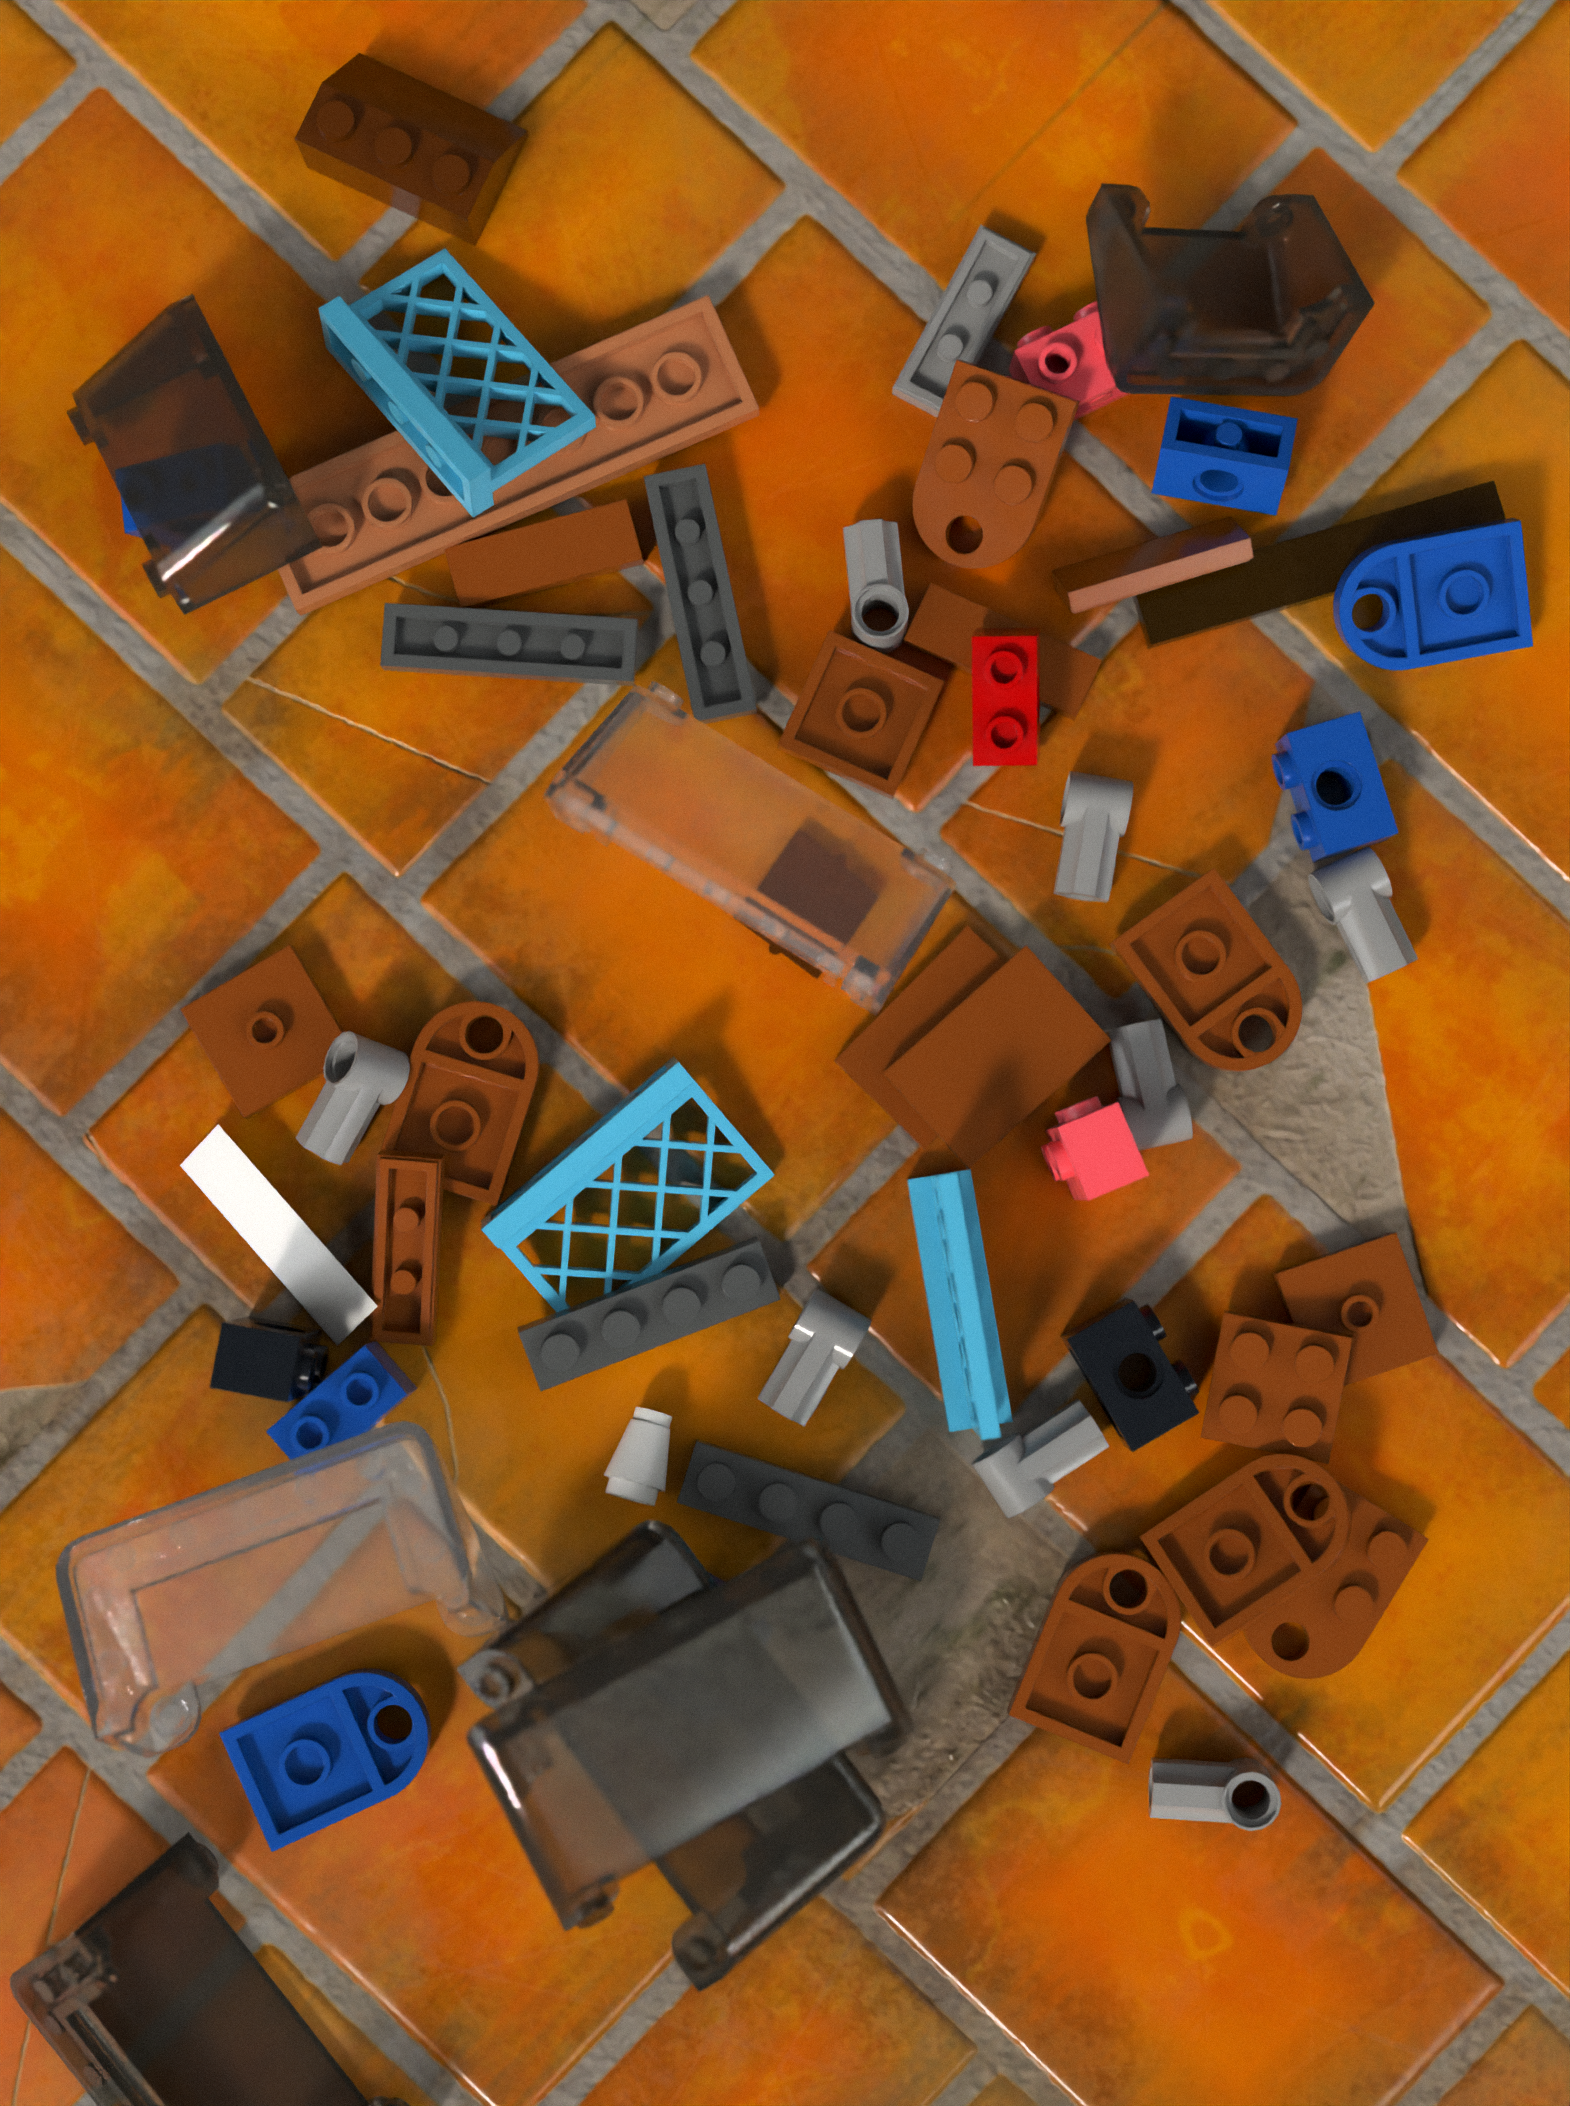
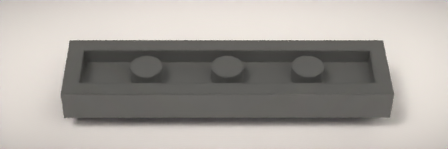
M706 464L644 476L695 726L757 714Z
M385 603L380 666L383 670L635 686L639 623L638 619Z
M753 1237L517 1328L540 1391H543L781 1299L760 1241L757 1237Z
M699 1439L696 1441L677 1503L918 1581L922 1579L940 1522L938 1516Z

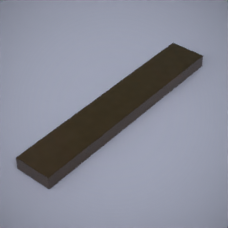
M1493 480L1252 550L1254 558L1250 559V561L1132 596L1147 647L1150 649L1333 596L1340 577L1347 566L1363 551L1379 543L1504 520L1506 517Z

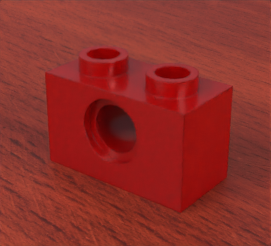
M1040 627L976 628L971 637L973 766H1036L1040 757Z

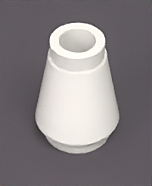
M635 1407L633 1418L630 1419L604 1473V1476L609 1477L605 1493L655 1506L658 1492H665L671 1431L669 1428L672 1416L647 1408Z

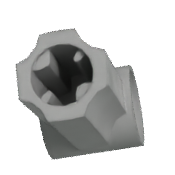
M883 519L863 520L843 528L852 616L851 632L855 642L882 654H888L895 651L904 641L909 607L905 598L898 523L884 521ZM882 608L890 611L896 617L897 622L889 630L882 632L874 631L863 622V617L872 609Z
M1075 771L1069 772L1061 807L1060 827H1064L1053 894L1088 902L1106 903L1109 901L1116 866L1115 860L1119 837L1124 836L1129 820L1133 797V781Z
M1364 847L1309 873V886L1320 911L1330 924L1337 925L1365 984L1418 960L1390 901L1393 894L1389 877L1380 859L1370 847Z
M1162 1020L1145 1021L1107 1030L1106 1034L1112 1040L1108 1044L1120 1096L1116 1098V1102H1119L1138 1150L1141 1151L1191 1140L1193 1138V1128L1190 1110L1182 1086L1175 1082Z
M351 1031L342 1032L329 1047L323 1067L326 1083L296 1136V1139L304 1148L317 1154L322 1159L341 1165L343 1162H349L379 1105L391 1104L400 1096L405 1088L410 1071L409 1058L406 1053Z
M816 1288L788 1335V1338L791 1339L790 1343L757 1399L779 1414L805 1427L807 1421L812 1417L824 1397L827 1387L839 1368L843 1370L852 1358L872 1320Z
M1076 1399L1023 1435L1017 1432L996 1443L979 1455L972 1462V1465L1006 1518H1011L1026 1511L1045 1498L1055 1488L1053 1483L1109 1447V1444L1081 1401Z
M1151 1757L1148 1780V1813L1150 1818L1233 1823L1238 1828L1254 1831L1262 1830L1269 1826L1279 1815L1281 1807L1280 1792L1266 1767L1257 1760L1245 1757L1233 1759L1230 1762ZM1253 1780L1264 1785L1262 1798L1253 1806H1238L1231 1800L1236 1786L1244 1781Z

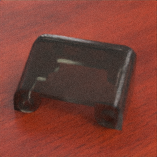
M1102 183L1087 212L1086 225L1105 362L1115 386L1121 392L1130 394L1299 395L1318 385L1327 376L1375 304L1314 195L1282 194L1268 196L1255 205L1240 231L1144 227L1151 212L1150 202L1139 187L1132 185Z
M193 293L168 305L72 393L77 406L66 412L83 444L86 446L95 442L152 557V559L142 563L148 579L159 598L161 599L171 594L184 615L322 548L296 493Z

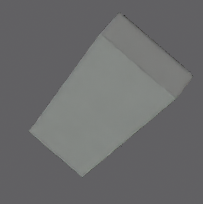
M980 225L897 378L892 394L938 417L956 360L961 359L976 365L979 364L1031 268L1036 253Z

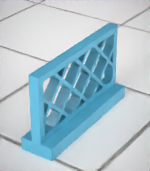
M445 248L349 306L338 296L318 308L325 346L473 518L494 505L493 492L596 427L595 415ZM443 274L456 288L454 301L420 298L422 287ZM383 310L406 313L402 333L375 330L367 320ZM416 314L450 318L447 337L441 338L413 334ZM460 320L487 323L493 329L491 343L458 340ZM393 349H398V354H396L393 351ZM409 351L443 355L439 375L412 372L406 365ZM453 356L487 360L484 380L451 377L450 370ZM497 361L525 365L531 372L529 385L494 382ZM539 382L544 386V388L538 387ZM429 391L436 392L435 398ZM446 393L480 397L477 418L449 415L443 408ZM490 399L525 402L522 423L487 419ZM535 404L562 407L571 417L557 427L531 425ZM467 434H473V440ZM483 436L519 440L517 452L494 466L481 451Z
M673 1056L505 1199L500 1206H497L481 1220V1230L498 1249L501 1248L556 1312L571 1307L565 1301L567 1276L604 1278L603 1294L611 1292L612 1279L628 1280L619 1287L622 1288L659 1274L775 1174ZM692 1097L708 1115L705 1142L669 1139L671 1114ZM662 1123L661 1139L644 1138ZM715 1125L732 1144L714 1143ZM634 1146L660 1148L657 1183L620 1181L622 1156ZM668 1148L705 1151L702 1186L665 1184ZM713 1151L740 1153L755 1170L752 1175L735 1189L710 1187ZM614 1164L612 1180L596 1179ZM586 1187L612 1189L609 1224L572 1222L574 1197ZM620 1190L656 1192L653 1227L617 1225ZM664 1194L701 1195L699 1220L687 1230L662 1228ZM709 1196L725 1197L708 1211ZM565 1205L564 1221L548 1220ZM536 1229L563 1231L560 1266L533 1264L518 1245ZM571 1231L608 1234L605 1269L568 1266ZM616 1234L653 1237L651 1261L639 1271L613 1269ZM661 1238L676 1239L660 1252ZM543 1274L559 1275L558 1292Z
M971 1169L907 1179L949 1432L973 1429L981 1441L1000 1438L999 1424L1013 1422Z

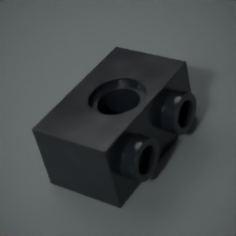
M1124 1298L1060 1336L1123 1445L1130 1451L1134 1452L1199 1414L1191 1397L1199 1393V1389L1180 1359L1172 1364L1168 1360L1158 1343L1167 1337L1166 1332L1148 1304L1138 1308L1134 1300ZM1142 1353L1150 1364L1149 1377L1141 1386L1127 1388L1119 1379V1366L1128 1355Z
M251 1316L222 1322L209 1388L282 1402H290L310 1393L312 1383L319 1385L322 1383L327 1367L329 1348L320 1345L323 1330Z

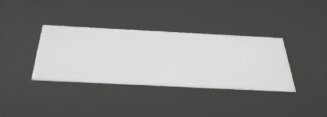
M219 1124L180 1165L337 1346L378 1307Z

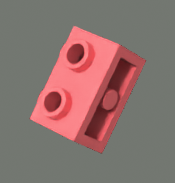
M1127 296L1112 304H1109L1107 299L1097 300L1079 310L1073 317L1075 322L1054 332L1051 326H1044L1030 332L1018 341V349L1014 350L1009 366V372L1013 378L1079 400L1080 403L1074 420L1153 383L1162 363Z
M1098 1096L1088 1098L1055 1112L1059 1124L1045 1130L1049 1143L1042 1145L1041 1151L1047 1167L1055 1181L1060 1179L1061 1181L1066 1180L1074 1200L1088 1201L1149 1175L1119 1102L1101 1106Z

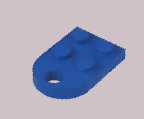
M1509 518L1379 543L1363 551L1347 566L1340 577L1334 594V622L1344 644L1356 656L1371 665L1386 670L1399 671L1532 647L1533 638L1521 520ZM1377 594L1383 604V613L1380 620L1372 627L1358 628L1352 618V610L1355 603L1364 595Z
M363 1668L351 1670L225 1727L219 1734L270 1850L273 1852L402 1791L416 1777L426 1760L431 1743V1721L424 1701L407 1681L388 1671ZM398 1705L406 1709L412 1718L411 1733L400 1739H393L384 1735L377 1721L378 1713L383 1707Z

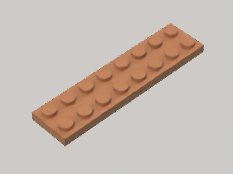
M709 295L550 363L549 365L595 415L596 427L493 492L494 505L474 518L398 430L272 484L276 522L260 525L259 528L297 613L302 616L444 554V549L476 540L759 416V406ZM531 372L507 383L528 386ZM539 382L538 387L544 388V386ZM472 397L445 410L449 415L477 418L480 397ZM491 398L487 419L522 423L525 402ZM535 404L531 425L557 427L571 417L562 407ZM467 434L473 440V434ZM483 436L481 451L495 466L517 452L519 440Z

